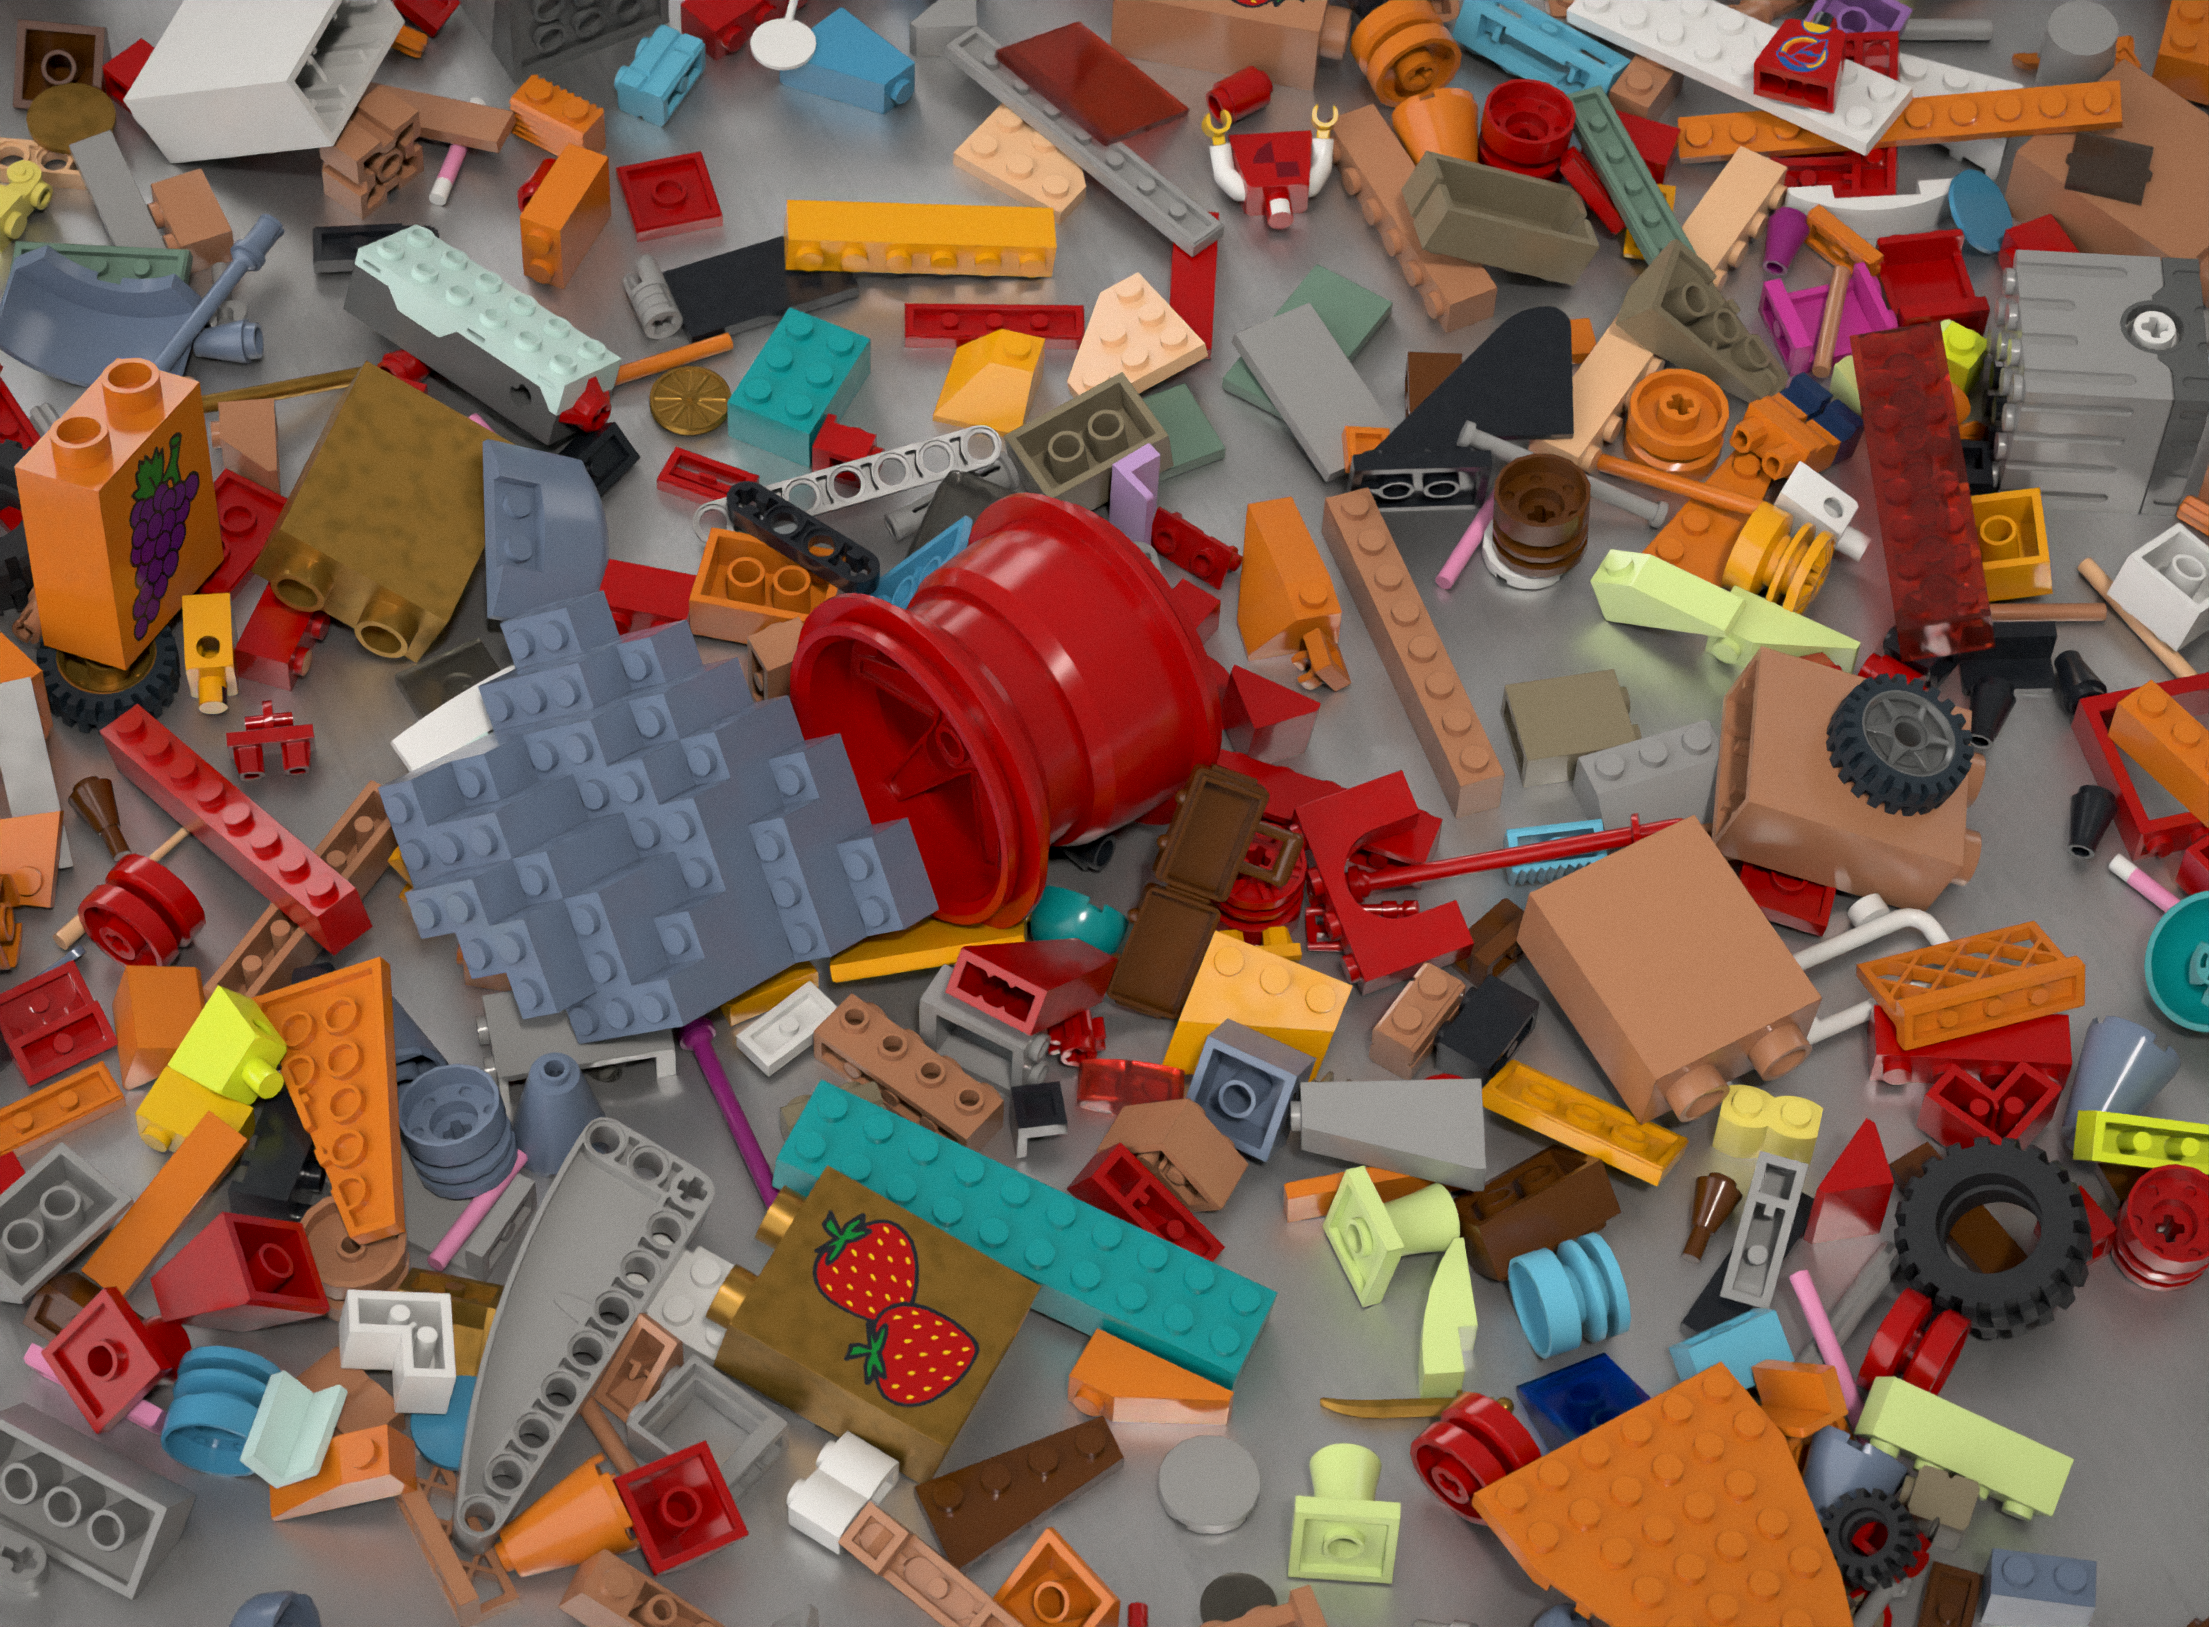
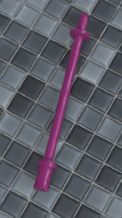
M703 1015L685 1026L677 1027L676 1038L682 1049L694 1052L766 1208L769 1210L780 1190L772 1186L774 1175L711 1044L716 1035L715 1027L712 1021Z

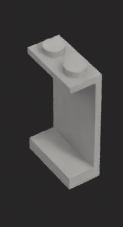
M513 991L483 995L484 1015L475 1016L479 1044H489L491 1056L483 1057L484 1070L493 1078L504 1103H510L508 1081L526 1079L536 1059L542 1055L554 1052L572 1057L580 1069L653 1057L657 1078L676 1075L675 1045L671 1028L578 1044L566 1009L555 1014L523 1019Z
M400 1135L405 1229L408 1245L430 1255L474 1197L464 1199L440 1197L425 1188L416 1173L414 1163L409 1155V1148L403 1136ZM517 1173L511 1184L448 1265L479 1281L486 1282L537 1209L535 1181ZM326 1174L325 1183L328 1195L332 1196L331 1190L333 1187Z

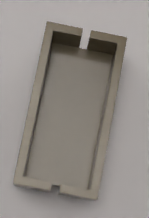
M1426 150L1401 189L1409 213L1415 219L1413 224L1422 249L1436 255L1453 256L1465 259L1473 264L1482 263L1502 268L1511 273L1519 272L1540 277L1548 282L1556 281L1574 286L1600 248L1590 220L1585 219L1587 212L1581 197L1571 186Z

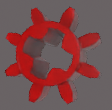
M1090 1009L1047 1028V1034L1051 1036L1048 1048L1049 1055L1060 1053L1061 1061L1068 1066L1090 1064L1097 1058V1051L1106 1049L1105 1038L1107 1036L1104 1018L1102 1016L1092 1019Z

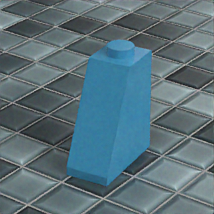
M840 7L811 28L816 39V51L809 62L796 69L779 70V81L785 86L883 115L896 105L905 103L915 92V62L843 7Z

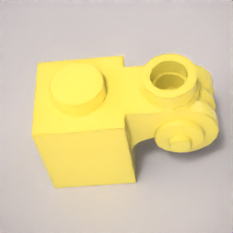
M20 160L11 164L7 169L9 185L4 186L0 184L1 253L13 239H17L22 235L27 225V217L35 208L39 210L46 208L53 195L52 186L42 180L39 166L28 160Z

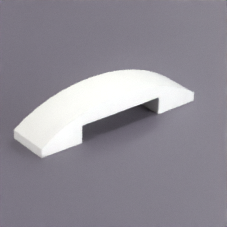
M1952 179L1918 180L1915 194L1835 199L1831 185L1788 187L1784 207L1797 209L1808 216V212L1820 204L1863 239L1888 237L1895 234L1904 235L1934 226L1952 216L1949 205V187Z
M513 664L457 695L394 738L390 744L407 769L411 772L465 746L485 732L488 734L494 732L478 686L516 669L515 665Z

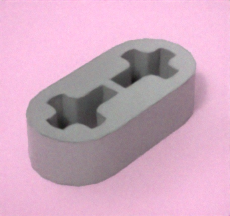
M0 1525V1585L19 1593H30L40 1589L47 1582L50 1574L49 1562L43 1546L24 1535ZM29 1558L33 1559L34 1570L25 1568L20 1574L16 1573L13 1561L25 1564Z

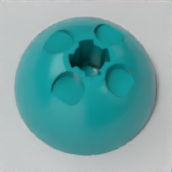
M2203 891L2186 897L2163 915L2149 938L2144 961L2146 983L2158 1008L2178 1025L2203 1033H2209V891Z

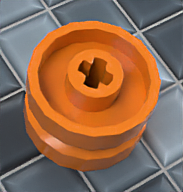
M1391 0L1371 11L1358 24L1350 42V52L1354 60L1366 76L1380 102L1390 107H1397L1408 98L1419 94L1420 101L1433 97V90L1446 87L1453 80L1461 64L1462 53L1449 30L1445 28L1437 11L1428 0Z
M1664 369L1649 374L1636 384L1630 397L1627 412L1628 419L1623 434L1624 454L1628 461L1692 480H1703L1715 470L1718 464L1729 420L1728 400L1720 386L1707 376L1688 369Z

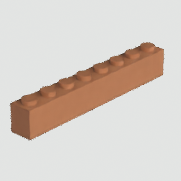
M1366 487L1325 498L1322 535L1455 819L1500 807L1505 773L1369 488Z

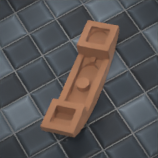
M872 1501L867 1503L838 1541L841 1546L875 1574L885 1578L943 1627H1026L972 1579Z

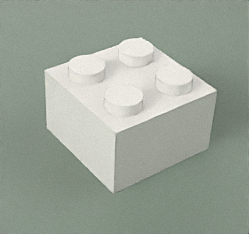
M2177 523L2131 553L2106 594L2115 600L2125 612L2133 615L2151 630L2161 642L2166 643L2177 652L2209 630V547L2182 524Z

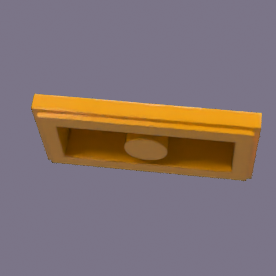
M809 961L795 963L720 1005L719 1008L730 1027L770 1011L808 981H811L819 989V974Z

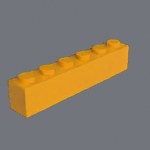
M787 200L784 221L785 270L1021 276L1031 278L1052 277L1057 245L1054 209L1051 207Z

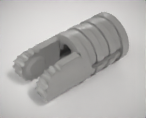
M648 253L636 261V268L639 270L640 277L637 274L628 273L623 277L622 282L646 336L652 339H663L673 335L680 329L683 318L656 259Z

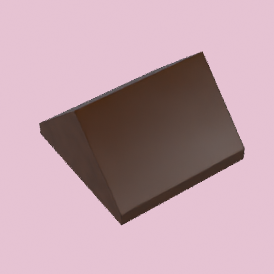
M18 19L13 108L28 109L32 101L43 91L67 83L87 84L98 88L107 95L102 68L104 64L112 59L107 27Z

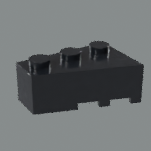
M279 1091L277 1095L267 1099L254 1129V1135L258 1136L254 1150L245 1149L241 1158V1166H246L248 1169L242 1182L231 1181L228 1188L231 1213L300 1223L307 1210L313 1206L310 1203L314 1191H322L326 1171L319 1165L314 1153L316 1149L310 1133L304 1129L289 1092Z

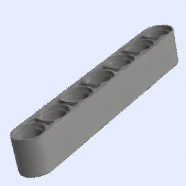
M976 425L764 487L789 501V494L793 488L798 485L809 486L816 495V502L812 508L805 512L813 517H817L984 469L992 465L1000 456L1002 442L999 434L993 428L986 425ZM982 434L991 440L993 452L990 457L979 460L970 455L967 443L972 436ZM931 447L942 448L949 457L948 467L941 472L929 471L923 463L924 452ZM896 460L902 464L905 471L904 479L896 485L885 484L878 474V469L882 462ZM841 473H852L860 481V491L852 498L841 497L834 489V480ZM727 497L707 502L701 505L694 513L692 520L693 530L697 538L703 543H707L709 536L702 532L700 520L709 511H718L725 516L727 520L726 530L747 533L729 520L727 515ZM739 503V507L744 508V506H746L742 503ZM779 521L772 526V529L789 525L793 522Z

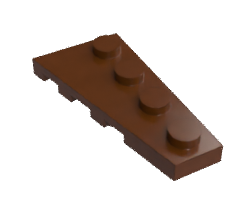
M1100 1416L914 1486V1497L941 1555L966 1574L969 1572L971 1565L986 1555L991 1557L1005 1548L1007 1541L1027 1527L1033 1529L1048 1519L1049 1513L1066 1501L1073 1502L1123 1468L1124 1456L1104 1416Z

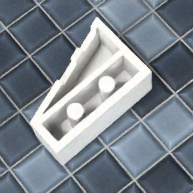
M1900 53V83L1913 88L1912 98L2020 89L2024 86L2023 84ZM2010 137L1939 144L1950 149L1949 156L1961 162L1966 158L1985 168V175L1996 181Z

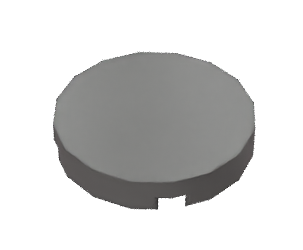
M1199 1435L1181 1441L1167 1453L1159 1469L1158 1496L1165 1512L1174 1521L1176 1518L1179 1522L1186 1524V1529L1202 1534H1220L1238 1528L1255 1509L1260 1498V1471L1253 1456L1239 1443L1222 1436Z

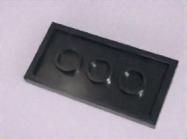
M784 235L662 272L682 315L683 323L681 327L690 344L727 332L731 336L780 321L789 307L806 313L859 296V285L852 272L785 270Z

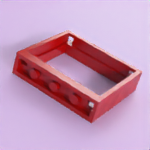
M2209 672L2156 683L2193 717L2209 714ZM2141 686L2079 699L2071 724V728L2097 785L2109 790L2115 796L2114 804L2117 807V812L2113 820L2132 861L2158 856L2159 859L2164 858L2173 852L2186 850L2209 835V828L2191 812L2149 820L2114 742L2107 736L2118 702Z

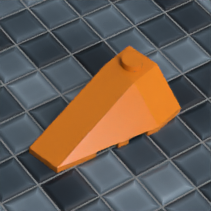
M1292 496L1247 504L1236 624L1247 660L1254 661L1307 650L1303 635L1318 627L1338 645L1342 611L1330 575Z

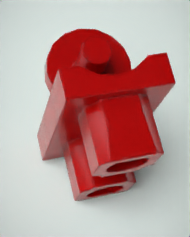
M272 700L262 701L263 715L245 717L246 731L226 733L230 759H234L241 781L264 778L263 756L282 754L285 775L294 776L310 773L311 751L316 750L313 724L294 726L292 712L273 713Z

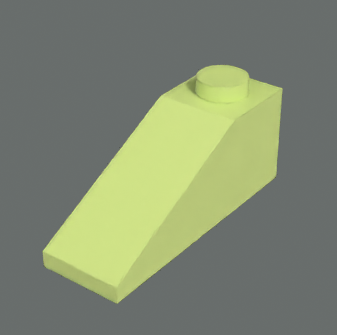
M1610 549L1590 580L1605 621L1727 638L1747 606L1743 598L1651 554Z
M1734 585L1731 593L1743 598L1747 606L1727 638L1709 635L1707 638L1706 652L1716 656L1725 663H1732L1743 669L1746 668L1760 647L1763 646L1795 657L1823 652L1834 664L1839 665L1842 671L1850 674L1855 669L1861 642L1798 613L1788 611L1782 608V606Z

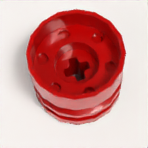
M1513 79L1497 85L1488 94L1484 106L1481 131L1478 138V163L1560 183L1563 178V174L1560 172L1561 155L1569 149L1576 119L1573 102L1560 89L1549 83L1534 79Z
M1265 822V823L1271 824V825H1273V826H1276V827H1279V828L1284 829L1283 827L1279 826L1278 824ZM1255 832L1244 861L1272 871L1284 842ZM1304 848L1301 850L1288 883L1283 887H1276L1271 883L1239 872L1226 901L1219 902L1210 899V902L1215 904L1221 913L1215 930L1218 932L1223 930L1243 932L1244 942L1253 946H1262V931L1268 927L1286 926L1291 935L1298 927L1303 906V889L1307 872Z
M2171 1164L2155 1167L2139 1177L2112 1221L2118 1228L2111 1247V1253L2114 1262L2128 1279L2145 1289L2170 1292L2185 1289L2201 1278L2209 1265L2208 1175L2193 1167Z

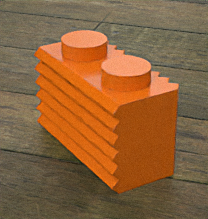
M538 74L531 75L510 98L509 103L511 105L509 109L514 111L516 124L511 133L558 157L568 142L599 154L606 148L603 107L597 108L596 104L589 105V100H583L581 96L575 97L574 93H567V89L560 90L559 85L553 86V83L545 81V78L539 79Z

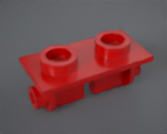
M1162 507L1157 508L1152 522L1151 546L1158 554L1217 590H1221L1228 570L1235 572L1243 561V556L1238 554V548L1233 545L1229 547L1213 536L1209 537L1203 530L1183 519L1182 514L1177 511L1170 513Z

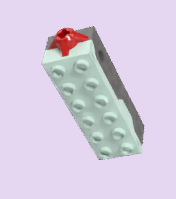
M418 224L358 249L343 307L345 311L547 446L580 430L588 433L598 431L607 422L612 410L610 398L622 359L606 349L604 344L589 338L571 326L569 321L554 315L539 305L533 297L519 292L504 282L498 274L481 267L469 259L464 252L454 249L434 236L431 230Z

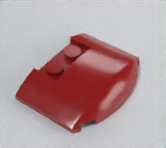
M1899 31L1846 33V59L1900 82ZM1898 147L1871 149L1866 156L1851 150L1770 157L1771 160L1787 167L1784 186L1831 185L1834 199L1897 195Z

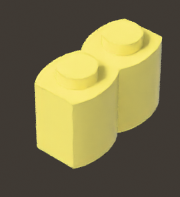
M1730 1085V1092L1721 1104L1712 1146L1721 1153L1735 1158L1754 1159L1758 1158L1760 1151L1803 1162L1810 1166L1823 1108L1815 1102L1802 1097H1773L1768 1092L1753 1086Z

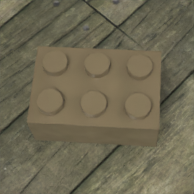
M1123 372L1004 435L1007 454L1017 470L1020 481L1029 493L1043 494L1058 500L1071 502L1090 511L1110 501L1112 464L1144 445L1150 443L1160 453L1159 473L1174 466L1169 435Z

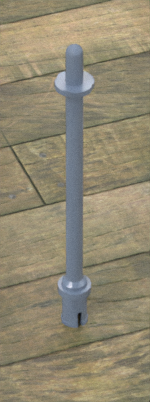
M268 214L260 215L256 224L243 240L239 239L233 244L230 249L232 262L152 362L159 370L169 372L247 271L256 272L262 268L266 262L265 255L285 232L284 229H281L283 225L276 218Z

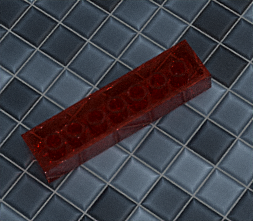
M1940 321L1851 335L1849 338L1901 661L1907 662L1995 648L1992 616Z

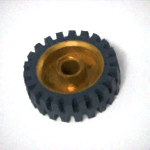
M168 624L126 671L45 646L43 636L40 640V649H37L36 665L43 671L51 713L56 718L61 716L63 724L70 728L77 723L80 732L90 734L93 726H96L98 734L101 735L100 730L136 704H139L157 719L163 714L162 705L170 707L174 701L173 693H178L180 686L179 654L175 638Z

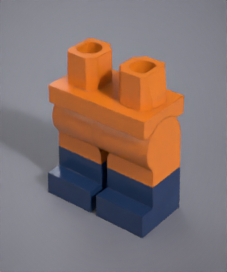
M1802 372L1793 377L1788 388L1772 397L1768 395L1761 400L1757 399L1749 403L1742 421L1735 426L1729 442L1741 454L1752 451L1762 459L1763 471L1772 479L1777 480L1785 477L1788 480L1799 461L1818 473L1852 457L1868 422L1839 399L1831 402L1833 395L1805 372Z

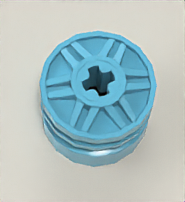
M1592 1232L1582 1235L1577 1239V1242L1571 1239L1562 1242L1558 1246L1557 1257L1545 1247L1510 1260L1508 1276L1513 1305L1529 1344L1536 1354L1543 1359L1580 1347L1582 1334L1590 1342L1596 1343L1605 1339L1606 1334L1610 1337H1615L1629 1331L1631 1313L1626 1285L1610 1247L1602 1236Z

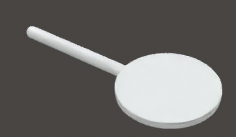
M789 0L785 19H774L765 22L752 34L750 41L751 52L759 63L775 70L796 69L809 62L815 54L816 39L813 32L805 24L794 20L798 0Z

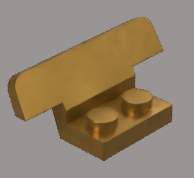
M412 1267L398 1287L397 1292L450 1294L456 1376L467 1375L477 1377L492 1321L505 1286Z

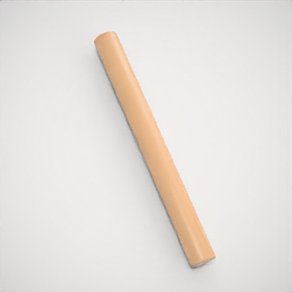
M2087 558L2079 564L2077 570L2177 679L2198 674L2178 651L2176 652L2169 645L2161 642L2151 630L2133 615L2125 612L2115 600L2106 594L2113 581L2092 558Z

